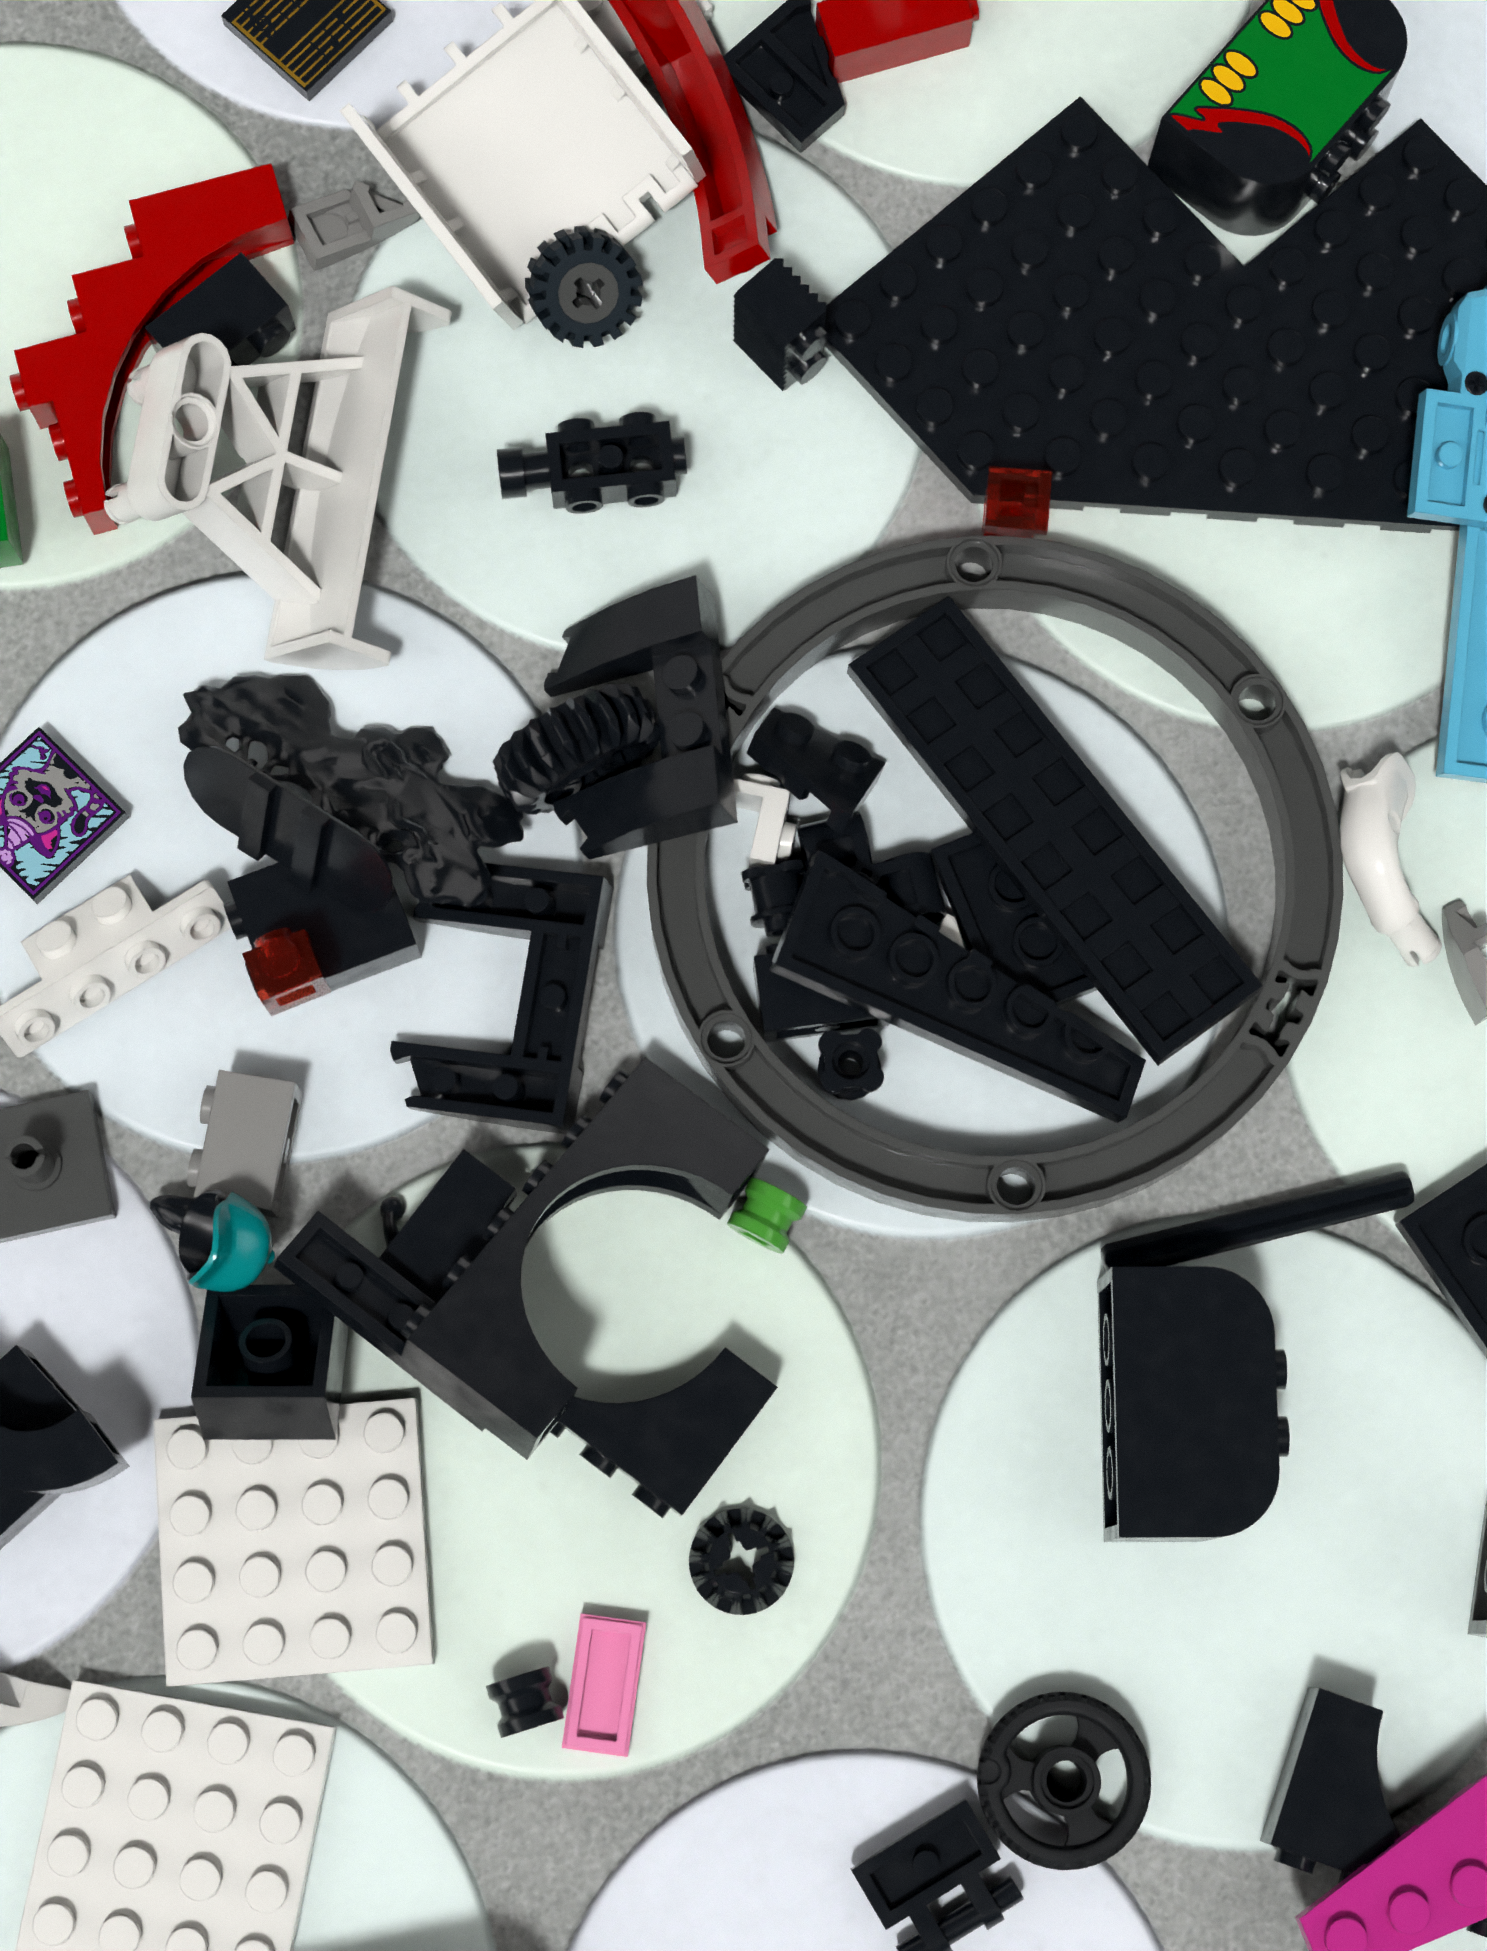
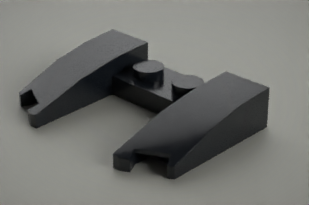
M694 575L650 589L615 603L564 630L562 638L568 645L557 673L547 674L544 682V691L550 697H555L653 670L662 756L661 760L612 776L553 802L554 812L565 825H568L575 819L587 836V839L579 848L582 853L591 860L738 823L715 599L701 580Z
M485 863L492 877L493 884L471 907L462 906L456 901L440 904L436 908L429 903H421L419 901L415 907L413 917L419 922L530 940L511 1055L391 1041L390 1052L393 1061L396 1064L411 1061L420 1091V1096H411L405 1099L406 1106L411 1110L472 1121L567 1134L576 1119L583 1072L578 1069L597 949L603 950L613 888L604 876Z

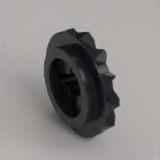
M749 1508L731 1509L718 1513L699 1529L689 1553V1570L694 1586L710 1605L729 1614L749 1615L765 1610L784 1594L792 1578L794 1555L789 1537L772 1517ZM733 1533L736 1542H740L746 1551L754 1548L758 1551L765 1547L769 1550V1553L760 1556L761 1560L752 1565L755 1575L752 1579L756 1586L754 1589L750 1590L747 1581H743L738 1572L728 1575L724 1572L716 1576L713 1571L722 1567V1563L731 1557L729 1550L731 1544L727 1537L729 1534Z

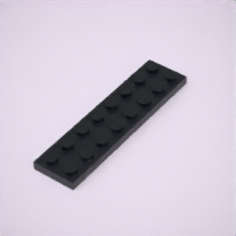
M949 596L848 664L847 674L1157 1066L1260 992L1263 987L1262 983Z

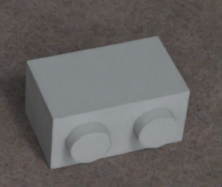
M225 1070L218 1071L216 1086H206L201 1102L200 1123L208 1124L203 1149L194 1148L188 1166L187 1185L195 1187L193 1196L195 1199L203 1192L218 1189L227 1194L234 1191L257 1207L264 1216L279 1218L303 1092L296 1082Z

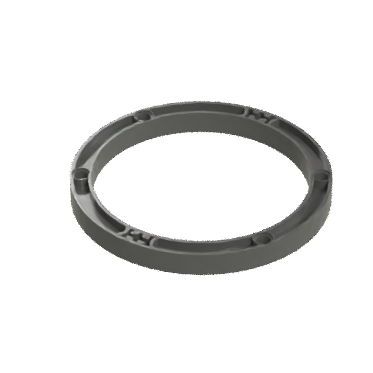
M977 535L927 540L877 553L843 566L809 584L770 611L732 647L721 661L731 762L733 763L736 754L758 720L776 698L805 671L833 651L867 633L899 621L919 617L948 596L960 610L1010 609L1045 614L1084 625L1117 639L1147 656L1175 677L1204 705L1224 730L1245 764L1259 796L1269 830L1275 867V913L1271 944L1260 980L1263 987L1254 996L1248 1012L1230 1043L1217 1060L1189 1088L1161 1109L1125 1129L1095 1141L1053 1152L1018 1156L971 1155L937 1150L896 1138L868 1126L830 1104L803 1083L773 1053L751 1024L732 991L719 959L709 922L705 891V857L710 830L647 846V894L653 945L663 984L680 1027L702 1066L734 1107L762 1135L794 1160L840 1187L875 1202L920 1215L966 1222H1021L1056 1218L1104 1206L1142 1191L1182 1169L1217 1143L1264 1096L1287 1066L1316 1013L1328 983L1339 939L1343 904V856L1340 848V832L1336 807L1322 761L1305 723L1283 687L1256 653L1221 619L1186 593L1145 570L1106 554L1062 542L1020 536ZM965 563H976L984 568L988 577L983 581L969 582L958 574L956 568ZM1243 699L1259 701L1265 707L1268 718L1261 721L1247 718L1239 708V701ZM1286 992L1299 993L1291 1002L1285 1014L1287 1024L1278 1032L1270 1045L1262 1038L1273 1021L1274 1014L1271 1011L1284 998ZM730 1030L737 1033L743 1039L745 1046L737 1056L721 1058L710 1050L708 1046L710 1038L717 1032ZM1008 1174H1015L1024 1178L1030 1187V1200L1020 1205L1007 1203L998 1193V1179Z

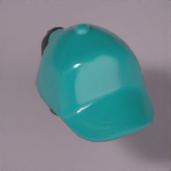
M218 1189L203 1192L196 1199L177 1195H163L155 1197L149 1202L150 1209L158 1221L167 1229L180 1234V1262L187 1273L186 1280L189 1281L188 1284L193 1287L218 1292H233L243 1289L253 1283L265 1269L266 1265L272 1263L275 1259V1252L272 1250L271 1230L265 1216L257 1207L234 1191L227 1194Z

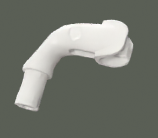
M1394 752L1381 758L1379 763L1367 775H1365L1362 769L1352 770L1349 767H1345L1341 770L1340 777L1344 786V800L1340 823V848L1347 872L1367 911L1372 926L1378 933L1385 934L1391 939L1408 966L1415 967L1419 966L1420 959L1424 964L1434 960L1441 951L1442 942L1419 914V902L1410 892L1400 868L1398 839L1401 822L1413 804L1416 784L1414 773L1399 752Z

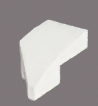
M0 1672V1727L41 1721L65 1712L70 1689L33 1682Z

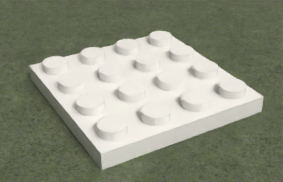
M416 1398L340 1404L336 1440H204L197 1416L153 1420L166 1687L434 1664L418 1401Z
M72 1680L15 1951H293L337 1727L81 1680Z

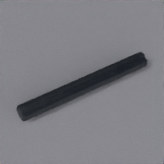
M1399 1171L1108 1243L1101 1248V1260L1105 1273L1111 1267L1170 1266L1408 1207L1414 1202V1189L1408 1174Z

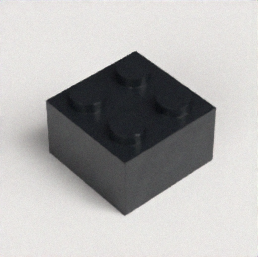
M295 1284L249 1285L233 1292L207 1290L191 1400L204 1440H336L349 1326Z

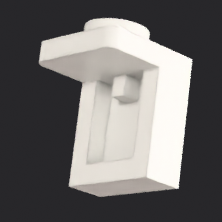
M750 773L744 774L742 780L733 778L736 807L759 812L750 853L749 868L777 864V859L790 860L797 824L786 822L790 791L779 788V781L765 775Z

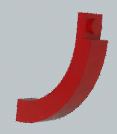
M608 0L639 51L661 96L671 122L692 147L707 175L697 183L698 187L693 190L698 210L705 271L716 284H719L770 260L768 236L776 233L777 227L765 171L740 96L716 40L696 0Z

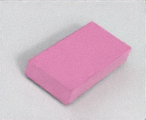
M580 1614L562 1748L628 1757L646 1622Z

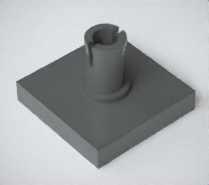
M89 1090L0 1109V1243L116 1218L94 1097Z

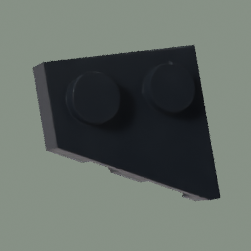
M776 708L772 709L754 733L747 750V754L766 771L777 776L783 786L797 799H806L809 793H812L829 808L831 813L826 824L842 835L878 782L886 762L870 755L869 751L862 745L848 740L841 741L815 728L807 718L796 713H785Z

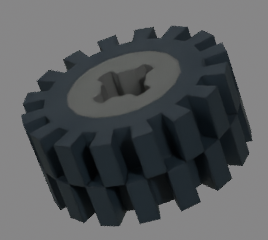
M574 226L573 234L568 235L564 229L553 233L557 240L550 245L544 240L537 247L541 253L538 260L531 257L527 266L531 272V277L525 278V289L530 295L528 301L532 310L544 328L548 329L553 337L562 343L564 339H567L572 346L583 348L584 341H590L593 347L604 345L602 337L609 334L616 340L623 335L619 329L621 324L625 321L631 326L636 319L635 314L632 312L634 305L641 307L643 296L638 291V286H643L640 273L635 268L636 263L615 238L611 239L605 231L595 228L593 233L589 232L585 226ZM577 295H585L586 297L581 298L577 297Z

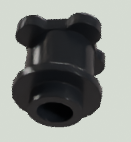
M788 860L764 867H752L741 872L745 890L751 891L755 915L750 918L751 926L754 928H764L767 937L782 936L801 886V881L805 875L802 860Z
M864 1028L858 1034L841 1035L836 1030H829L822 1034L818 1042V1049L822 1054L819 1057L817 1072L821 1086L825 1091L838 1099L852 1101L863 1098L881 1087L884 1073L881 1070V1063L877 1052L882 1046V1039L875 1030ZM845 1059H852L860 1065L861 1071L855 1075H846L839 1069L838 1064Z

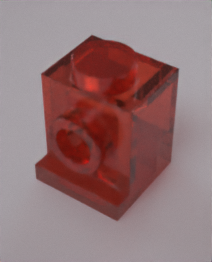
M989 466L981 536L1033 538L1034 534L1047 535L1052 471Z
M290 928L274 930L254 941L255 949L242 953L259 998L271 1016L331 993L309 934L304 929L292 933Z

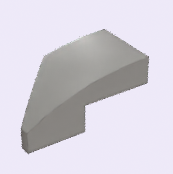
M355 180L352 192L344 189L290 208L288 222L310 265L316 271L358 254L395 235L418 221L420 214L409 200L405 199L403 205L370 193V185Z
M1458 900L1442 910L1443 940L1455 985L1465 1008L1476 1026L1487 1019V960L1481 952L1482 949L1487 947V923L1477 927L1468 913L1466 905L1461 900Z

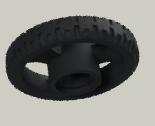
M1051 1692L1034 1696L1019 1703L995 1724L980 1754L977 1769V1788L980 1804L988 1824L1001 1842L1012 1852L1024 1860L1041 1867L1055 1870H1077L1097 1865L1114 1856L1136 1834L1148 1809L1151 1795V1771L1145 1748L1139 1736L1119 1712L1106 1703L1084 1694ZM1057 1715L1076 1716L1078 1731L1070 1747L1063 1745L1048 1747L1036 1755L1032 1762L1018 1758L1009 1748L1020 1732L1038 1720ZM1119 1749L1126 1768L1127 1790L1120 1813L1110 1825L1100 1820L1091 1807L1097 1800L1101 1789V1776L1095 1762L1105 1752ZM1061 1761L1072 1762L1078 1768L1081 1775V1785L1078 1792L1066 1800L1054 1798L1049 1792L1046 1782L1051 1767ZM1021 1790L1030 1791L1034 1800L1041 1807L1054 1814L1064 1816L1068 1831L1064 1846L1047 1844L1027 1834L1014 1821L1003 1800L1014 1792Z

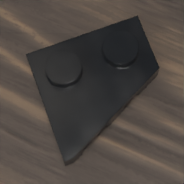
M787 0L723 56L737 92L800 153L844 116L845 103L837 79L832 75L829 66V55L823 37H819L811 13L810 0Z

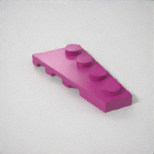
M1487 1773L1473 1784L1469 1783L1448 1799V1803L1419 1825H1414L1394 1841L1395 1843L1367 1865L1363 1864L1296 1915L1295 1919L1308 1950L1409 1951L1487 1918Z

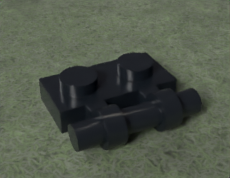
M965 1798L850 1868L885 1930L908 1916L913 1922L918 1933L897 1945L896 1949L898 1951H953L950 1945L982 1925L987 1930L991 1929L1005 1920L1002 1915L1003 1912L1024 1900L1011 1876L987 1889L978 1874L1001 1858ZM958 1885H961L970 1901L935 1921L927 1905Z

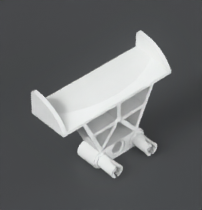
M390 286L328 313L320 360L231 366V359L227 348L219 339L205 333L189 336L162 348L154 355L150 365L136 368L129 374L128 378L137 380L127 383L129 396L135 403L142 406L128 481L113 485L106 491L105 495L109 497L117 496L104 501L106 513L113 521L119 524H128L141 517L146 520L160 521L180 513L185 515L275 600L264 660L278 664L329 670H365L388 666L391 658L390 651L352 638L399 373L407 333L425 332L448 326L452 312L398 287ZM315 382L301 457L287 451L300 383ZM249 387H259L257 400L249 390ZM175 418L182 426L183 437L176 429ZM221 426L239 456L246 461V465L210 481ZM240 484L237 506L235 508L220 493ZM281 485L295 489L284 554L271 542Z

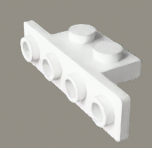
M128 875L22 940L21 943L42 980L0 1006V1036L16 1057H24L229 930L231 926L223 906L224 903L211 882L204 880L153 911L131 875Z

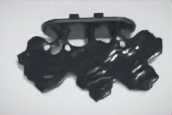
M256 675L246 677L234 676L221 688L199 686L194 691L183 694L191 714L178 727L180 742L191 750L187 754L183 768L184 780L192 798L212 820L239 837L237 849L256 861H259L265 854L290 870L289 882L308 894L318 887L341 903L358 911H379L388 905L393 895V875L387 863L391 862L404 871L410 893L421 903L444 904L456 901L462 906L471 907L493 884L487 866L478 854L477 849L480 846L489 848L502 847L508 843L520 842L524 838V830L520 824V821L524 818L523 812H517L511 800H507L505 796L489 790L481 784L463 786L442 784L440 782L438 773L443 768V763L449 757L442 740L437 736L433 727L408 728L401 734H394L386 728H362L352 739H341L331 733L329 701L314 680L307 675H278L270 679ZM232 737L239 739V749L236 752L226 746L227 740ZM250 742H261L267 747L268 761L262 769L255 767L258 764L256 760H247ZM275 765L289 768L288 773L283 775H272L271 770ZM278 781L292 782L307 790L312 796L313 803ZM393 839L402 842L403 847L396 852L382 849Z

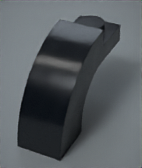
M81 1409L76 1410L66 1419L51 1427L36 1431H15L0 1423L1 1488L29 1494H65L101 1484L130 1467L92 1414Z

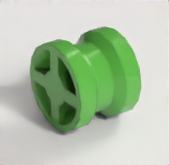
M750 1178L745 1188L747 1200L742 1209L733 1211L727 1225L747 1239L771 1251L783 1254L789 1244L787 1232L792 1222L802 1219L807 1206L774 1185L757 1178Z

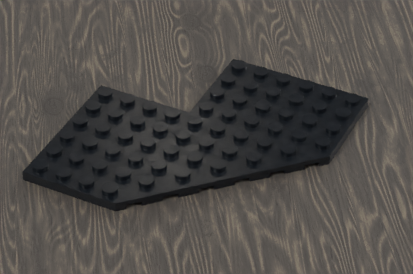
M1080 96L827 304L825 331L829 334V338L824 346L971 503L996 505L997 501L1033 503V507L1081 511H1083L1084 506L1120 509V513L1170 516L1171 512L1207 514L1206 519L1256 522L1258 518L1293 520L1295 525L1343 528L1345 524L1380 526V530L1430 533L1432 529L1459 531V524L1407 517L1419 394L1426 388L1448 391V382L1443 366H1440L1437 357L1439 335L1443 322L1457 301L1468 292L1483 290L1487 285V185L1422 119H1419L1244 267Z

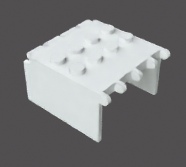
M535 0L515 18L512 17L500 2L491 10L504 27L467 57H465L454 41L443 48L456 66L419 96L406 80L399 84L396 88L408 102V105L377 130L374 124L364 115H360L350 103L340 110L341 114L491 308L513 330L523 323L528 324L536 317L528 301L530 295L525 289V278L531 277V272L527 268L531 257L538 260L541 253L537 247L544 240L550 245L557 240L553 233L564 229L569 235L574 233V226H585L589 232L594 233L595 228L605 231L611 239L615 238L622 246H625L655 221L643 206V202L652 197L662 211L666 213L697 188V183L707 176L692 147L577 0Z

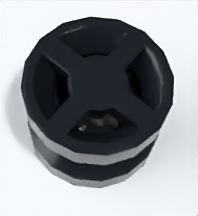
M549 1666L486 1686L489 1699L498 1703L502 1717L497 1727L501 1738L564 1718L561 1705L552 1701L549 1686L553 1678Z

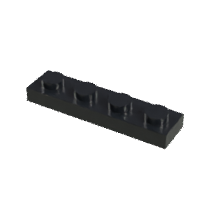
M317 1211L277 1257L273 1267L483 1432L485 1428L400 1363L407 1341L401 1335L403 1327L421 1304L427 1302L434 1308L437 1303L324 1214Z

